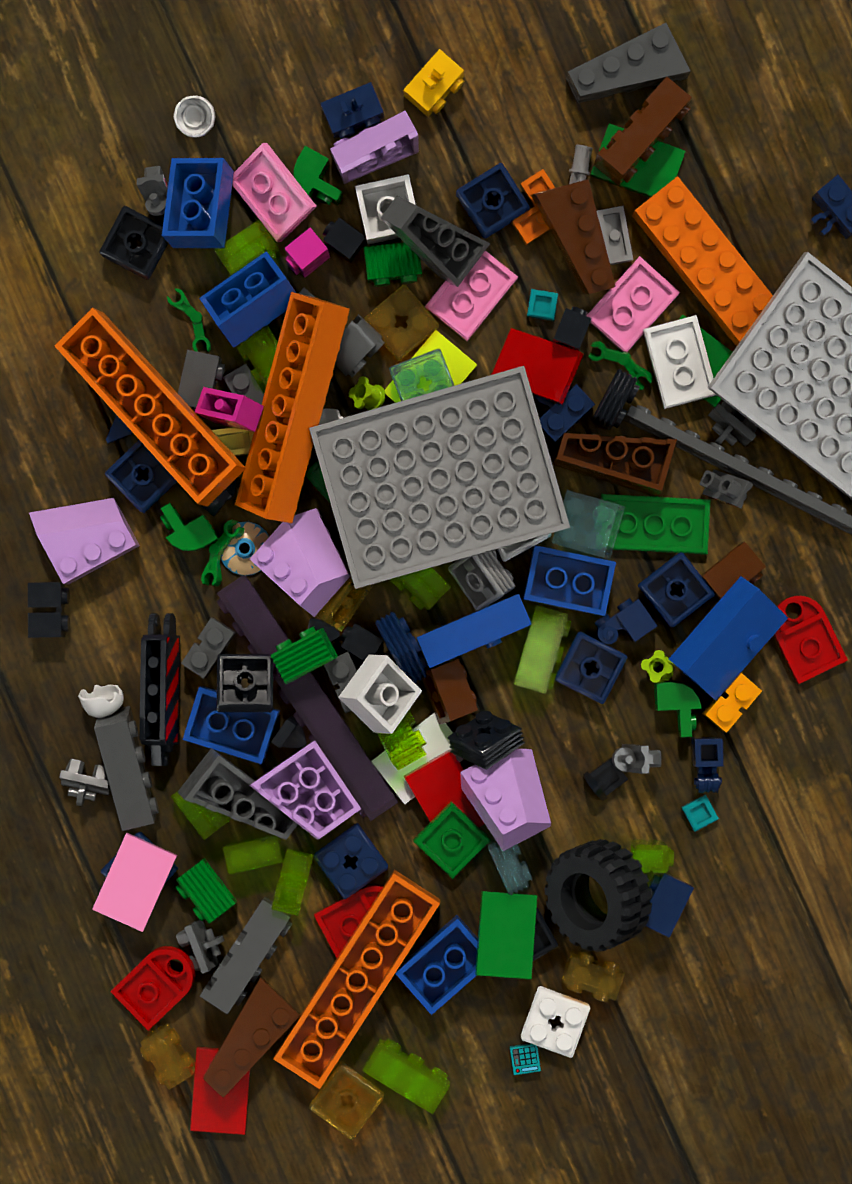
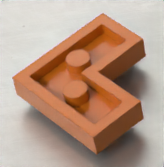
M544 169L520 183V187L533 208L514 219L511 223L525 245L550 231L537 204L534 203L531 197L532 194L555 188Z

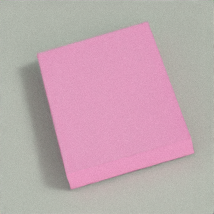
M262 143L233 174L232 186L276 242H282L317 207L268 143Z
M485 251L458 287L445 281L426 304L425 309L464 340L468 341L518 279V276Z
M640 256L615 283L616 287L611 288L587 314V317L592 318L590 324L622 352L629 351L644 334L643 329L649 328L680 293Z
M126 833L92 910L143 932L177 855Z

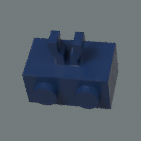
M371 82L321 102L322 111L334 139L338 137L340 139L349 138L356 133L355 130L364 126L366 129L380 124V120L384 118V112Z
M837 175L812 197L824 213L815 215L809 222L813 225L818 220H824L828 217L830 220L819 234L823 237L831 230L834 224L845 239L852 235V190Z
M577 384L567 393L563 405L559 403L553 404L550 400L535 396V399L540 404L549 408L539 420L543 434L553 444L595 405Z
M661 870L659 876L656 874L653 876L648 887L652 889V898L649 899V902L652 903L651 913L648 914L649 921L646 926L670 938L694 887Z

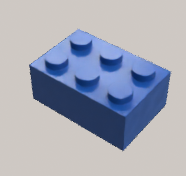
M224 158L171 159L162 237L172 248H225L234 171Z
M266 251L199 299L234 348L287 310L291 292H295V290Z
M535 545L531 556L523 600L605 616L616 562Z
M200 686L182 740L263 764L280 710L273 708L272 712H218L217 690Z
M456 915L403 961L395 974L432 1015L477 976L475 971L478 938L462 919Z

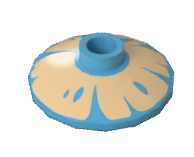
M238 522L233 526L232 533L238 527L245 528L244 534L240 538H233L223 550L221 560L224 566L233 573L242 576L254 575L260 572L261 569L250 558L269 538V535L258 524ZM241 544H249L250 550L248 553L244 554L240 551Z

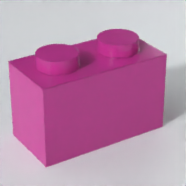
M311 227L285 247L287 257H285L286 263L296 275L301 272L305 278L330 258L328 248Z
M203 387L194 413L217 424L255 432L264 406L244 395Z

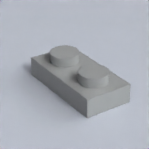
M619 206L598 210L597 215L610 265L633 261L624 207Z

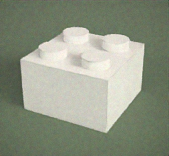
M409 174L355 186L367 244L371 245L398 239L399 237L380 217L396 196L415 205Z
M368 655L338 698L373 732L392 734L422 690L387 655Z

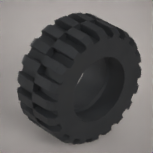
M602 839L592 840L563 852L551 864V870L548 871L546 877L548 882L545 885V895H548L546 905L553 915L551 917L553 923L558 924L560 927L559 932L565 937L568 936L571 943L576 946L581 945L582 949L588 951H605L637 936L649 921L648 914L651 913L652 903L649 902V899L652 898V889L648 888L647 882H649L647 873H643L641 869L643 867L639 860L632 858L633 854L626 848L622 850V846L613 841L609 843V841ZM589 877H592L599 883L606 895L608 903L607 914L601 911L592 899L589 889Z

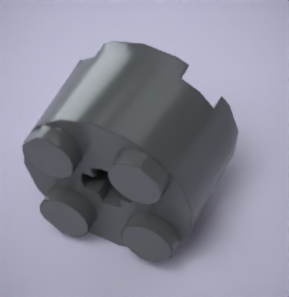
M359 314L344 329L340 350L335 362V366L345 376L353 377L367 363L363 358L366 355L371 358L385 343L381 339L382 336Z

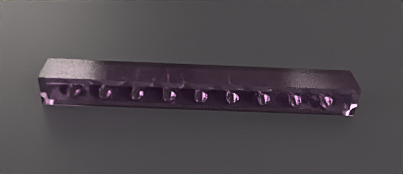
M246 575L241 576L217 593L220 597L217 603L225 614L230 612L235 622L232 625L240 637L245 635L251 643L247 646L251 654H273L277 652L275 646L289 639ZM273 661V681L276 680L281 688L278 691L280 697L286 705L289 703L293 705L297 711L293 715L302 728L305 725L312 733L309 736L311 743L316 741L319 747L322 748L335 771L339 773L350 793L358 801V805L361 808L358 812L362 818L368 816L370 821H372L397 804L399 800L372 763V760L313 673L309 672L285 684Z

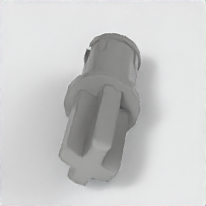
M584 145L575 146L572 169H569L571 173L569 184L586 180V177L590 176L588 169L593 150L592 147Z

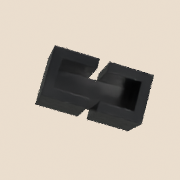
M572 307L571 310L566 308L552 342L579 351L592 319L587 317L588 312L577 307Z
M62 582L28 583V607H56V613H28V638L66 637L65 632L70 630L69 615H65L64 607L65 604H69L70 593L69 588H65V584Z

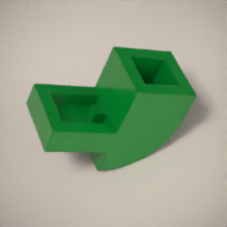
M304 146L293 170L294 178L310 198L316 193V198L324 204L330 206L332 202L338 205L343 197L342 191L321 180L330 165L329 158Z
M169 503L161 508L164 515L160 516L164 525L168 530L173 528L175 531L166 537L172 546L183 551L196 552L210 546L219 539L206 516L202 515L185 525L173 504Z
M654 683L655 710H677L678 736L692 737V731L696 730V715L691 714V709H702L697 694L683 683Z

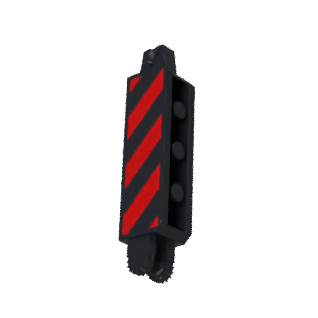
M152 613L148 618V635H143L141 639L139 740L142 745H147L148 751L151 752V766H168L169 753L173 751V745H179L180 635H176V618L173 613L165 615L163 635H161V618L159 614Z

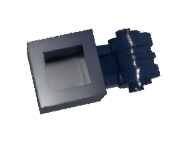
M630 598L617 606L619 612L612 617L607 613L594 622L597 626L598 640L604 644L614 643L618 638L617 630L619 629L625 630L631 640L635 642L657 627V624L640 600L636 599L632 602Z
M720 737L691 738L692 765L697 767L694 785H696L698 793H709L710 791L718 793L722 784V778L717 773V767L724 766L723 739Z

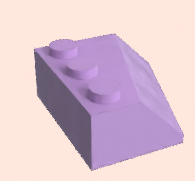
M406 111L374 127L364 129L350 139L343 138L334 143V147L330 151L343 183L346 184L419 152L418 133Z
M115 498L29 513L36 534L63 584L68 585L140 546Z
M316 508L294 515L292 523L282 522L250 558L258 568L313 617L318 614L351 576L331 539L328 529L321 519L322 516L319 510Z
M316 741L305 746L249 785L317 840L361 810Z
M517 748L487 770L473 765L460 772L462 791L503 851L551 826L532 749Z

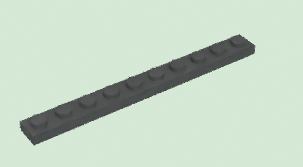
M631 405L623 419L624 421L662 440L677 439L675 445L677 448L735 477L747 480L753 486L852 535V516L846 513L847 510L837 504L829 505L822 501L823 498L820 495L811 491L805 493L797 489L798 485L787 479L781 481L775 478L772 471L764 467L756 468L748 464L749 460L737 454L732 456L724 452L725 448L717 443L710 442L708 444L700 440V436L693 431L686 430L684 432L676 428V424L667 418L662 417L658 419L652 416V412L643 406L637 405L634 407Z

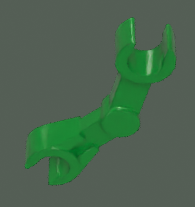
M175 288V291L181 295L180 301L173 302L168 296L167 301L171 306L184 312L191 319L195 339L192 343L194 351L198 352L197 344L200 341H204L207 344V351L210 352L211 343L205 337L202 314L190 305L182 290Z
M595 341L591 344L592 347H598L601 350L600 355L590 353L588 357L591 360L599 361L604 358L623 365L629 371V374L632 375V378H637L635 384L640 386V390H643L645 387L639 381L640 376L646 377L650 383L653 381L652 374L637 365L628 352L608 349L600 341Z
M228 520L224 525V533L215 544L209 547L210 557L201 576L202 584L209 585V578L212 574L214 576L212 585L219 586L221 584L220 558L223 550L233 538H240L244 534L245 528L238 527L232 533V528L238 521Z

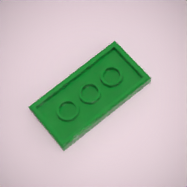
M601 494L598 549L708 554L710 500Z

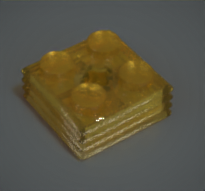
M405 284L364 317V320L382 336L381 339L385 342L383 345L397 361L402 360L439 328V323ZM400 317L403 319L406 317L408 319L406 321L408 327L405 329L401 326L396 328V318Z
M340 1062L311 1101L309 1109L350 1140H353L384 1099V1092L347 1064ZM341 1096H352L353 1105L349 1103L345 1106L342 1105Z

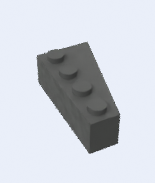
M664 23L568 71L566 80L577 102L582 103L613 96V94L632 92L644 87L658 86L666 77L672 81L685 80L691 71L667 23Z
M399 196L395 197L380 217L438 277L456 287L461 284L490 245V243Z
M131 706L122 707L112 715L97 718L94 730L121 829L124 831L154 824L156 814L159 813V807L156 797L152 798L150 788H152V781L149 772L145 770V755L142 746L139 745L138 728L133 719Z
M212 748L178 791L180 796L186 801L196 803L211 811L219 812L234 820L252 825L257 829L287 840L298 825L249 786L255 782L254 779Z
M264 897L209 980L200 997L226 1014L229 1013L234 1004L239 1006L248 993L244 988L249 981L254 983L263 970L259 965L264 958L269 960L278 947L274 944L275 940L279 935L284 937L293 923L288 921L292 914L267 897Z

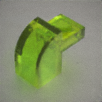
M287 848L281 875L276 887L272 910L296 916L299 915L314 855Z

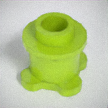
M362 376L355 387L350 389L349 397L354 400L356 408L362 409L365 406L367 410H373L383 405L385 391L380 385L369 384V379Z
M661 650L655 651L651 658L644 659L641 663L642 669L647 671L653 683L666 682L673 676L674 665ZM659 665H663L661 672L656 671Z

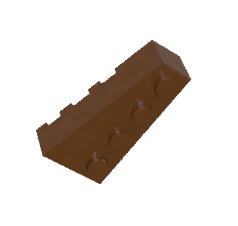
M666 77L642 104L643 108L635 111L624 125L625 129L623 131L618 130L606 148L603 147L597 153L594 166L616 185L619 186L623 181L628 183L638 171L635 168L641 160L646 162L655 152L654 144L659 139L663 142L673 131L672 123L676 119L681 121L691 110V107L688 105L692 97L670 78Z
M564 433L560 440L553 465L658 497L663 490L677 439L662 440L646 437L626 438V436L608 437Z

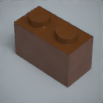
M744 541L701 576L712 589L716 598L720 600L740 576L753 584L763 576L761 570L766 566Z
M459 659L425 671L427 676L426 678L422 677L439 724L450 722L478 710L476 696L468 685L466 679L467 672L464 666L460 664Z

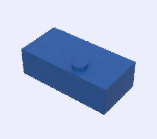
M740 576L671 655L669 660L716 701L784 624L788 617L759 588Z
M517 594L417 637V640L429 668H432L483 645H486L487 649L502 643V637L530 626L532 623L520 595Z

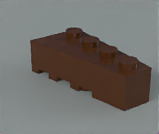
M589 179L532 194L531 197L534 203L537 204L546 225L552 232L555 242L567 260V264L583 294H592L616 287Z
M261 976L203 1076V1079L222 1097L239 1082L300 1017V1013Z

